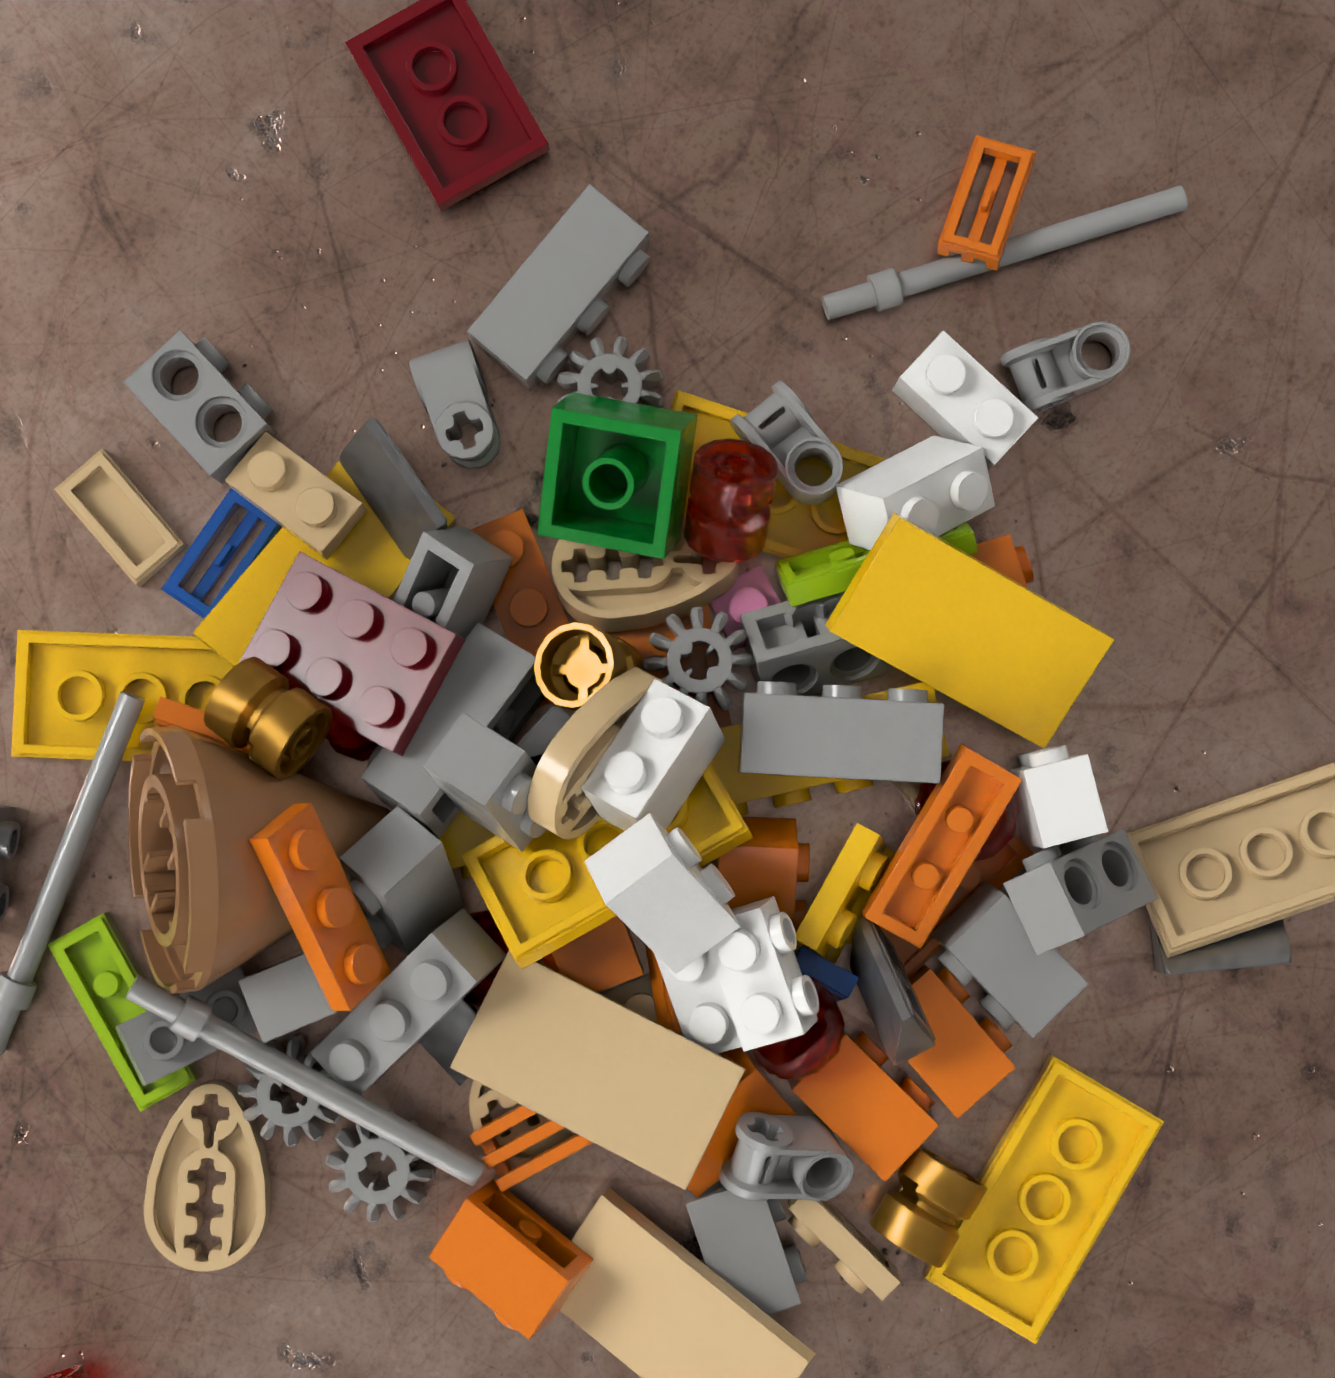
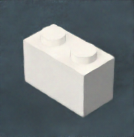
M944 330L899 377L892 389L903 402L941 437L983 447L988 471L1038 419L1031 410Z
M934 435L836 485L849 544L868 550L872 549L894 512L939 537L995 507L983 447Z
M654 679L581 789L600 818L623 831H626L648 813H651L666 830L726 739L710 707Z
M1064 745L1018 755L1020 767L1009 771L1018 775L1022 781L1011 800L1022 841L1027 846L1047 848L1108 832L1088 754L1069 755L1067 747Z
M648 813L584 861L605 904L675 974L741 927L727 903L735 897V893L720 871L712 863L702 869L697 864L702 861V858L684 832L676 827L668 833L651 813Z

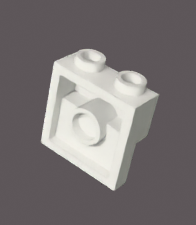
M774 896L731 909L741 927L677 974L655 954L683 1036L717 1054L742 1047L743 1051H748L805 1035L818 1021L816 1014L819 1011V999L815 985L808 975H802L794 953L797 947V938L793 923L787 913L779 911Z

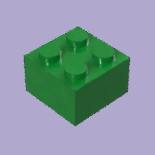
M571 392L553 406L551 410L537 535L664 559L681 539L698 415Z

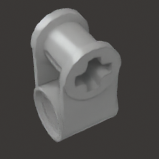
M1101 321L1055 337H1046L1024 344L1006 352L999 358L1003 367L1010 368L1023 404L1034 414L1061 405L1075 396L1112 382L1128 363L1131 350L1129 339L1122 329L1115 324ZM1097 341L1107 346L1112 354L1111 367L1105 370H1096L1088 366L1082 358V345L1086 342Z
M468 339L409 360L419 396L426 412L430 416L437 440L442 449L454 463L463 468L478 469L491 463L499 452L501 444L500 433L486 395L488 393L487 386L470 340ZM472 423L478 432L475 434L476 445L466 449L460 442V439L463 437L461 427Z
M779 380L771 386L773 394L746 416L735 415L729 420L730 425L748 450L763 465L767 466L790 496L798 502L807 505L821 504L829 500L837 491L836 485L840 483L843 471L842 456L837 447L834 446L814 422L810 412L798 396L783 381ZM811 457L823 460L830 469L831 477L827 482L819 486L804 484L795 473V467L800 461Z
M753 1111L745 1112L739 1116L735 1127L738 1141L732 1158L723 1162L719 1173L721 1184L734 1195L746 1200L809 1199L819 1202L829 1200L845 1190L853 1178L854 1167L851 1159L830 1128L818 1116L811 1114L800 1116L770 1115Z

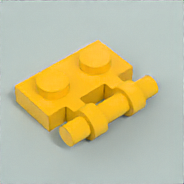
M859 823L856 824L796 932L797 942L834 964L846 943L853 944L856 922L862 916L861 910L896 853L887 847V844L879 834Z

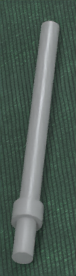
M1179 185L1008 238L998 268L1187 210L1188 200L1185 190ZM956 254L898 273L893 268L867 275V282L821 296V301L828 320L871 307H875L879 312L902 305L903 297L984 273L991 269L985 268V261L974 259L973 264L961 261V254Z
M121 691L9 971H2L0 973V1055L5 1051L20 1011L29 1009L38 986L33 980L144 705L145 700L125 691Z
M141 975L137 976L125 997L126 999L172 1023L169 1030L191 1042H194L197 1037L470 1186H474L481 1176L485 1166L484 1162L211 1014L213 1007L189 994L186 999H183L176 994H170L169 990Z

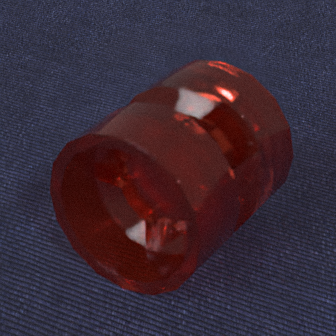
M737 439L713 440L703 444L695 452L690 484L691 496L688 498L683 537L688 546L699 555L716 561L739 562L758 556L765 548L770 520L768 504H772L778 469V463L770 452L754 443Z

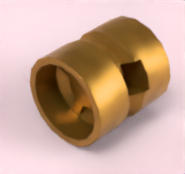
M576 622L559 626L548 634L537 650L534 663L536 683L543 695L556 705L573 711H577L594 693L613 678L626 671L638 667L646 672L642 656L631 644L614 635L607 634L594 626Z
M252 656L234 666L220 681L207 703L203 720L207 728L232 746L242 748L250 745L249 758L276 778L284 780L293 776L313 757L330 729L333 716L330 708L305 690L298 687L289 690L288 678L260 658Z
M920 1146L902 1164L897 1173L902 1185L899 1191H887L869 1223L877 1232L903 1250L930 1265L942 1268L959 1239V1234L955 1228L956 1222L958 1220H970L987 1188L956 1165Z

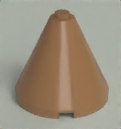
M178 726L153 727L142 731L140 735L141 743L154 742L150 754L133 755L128 798L129 856L134 899L144 898L152 927L149 930H141L140 935L150 969L157 984L169 990L170 994L199 991L294 932L249 841L251 837L288 807L295 803H312L342 868L343 865L339 858L390 813L389 809L299 773H295L284 780L278 779L251 760L248 753Z

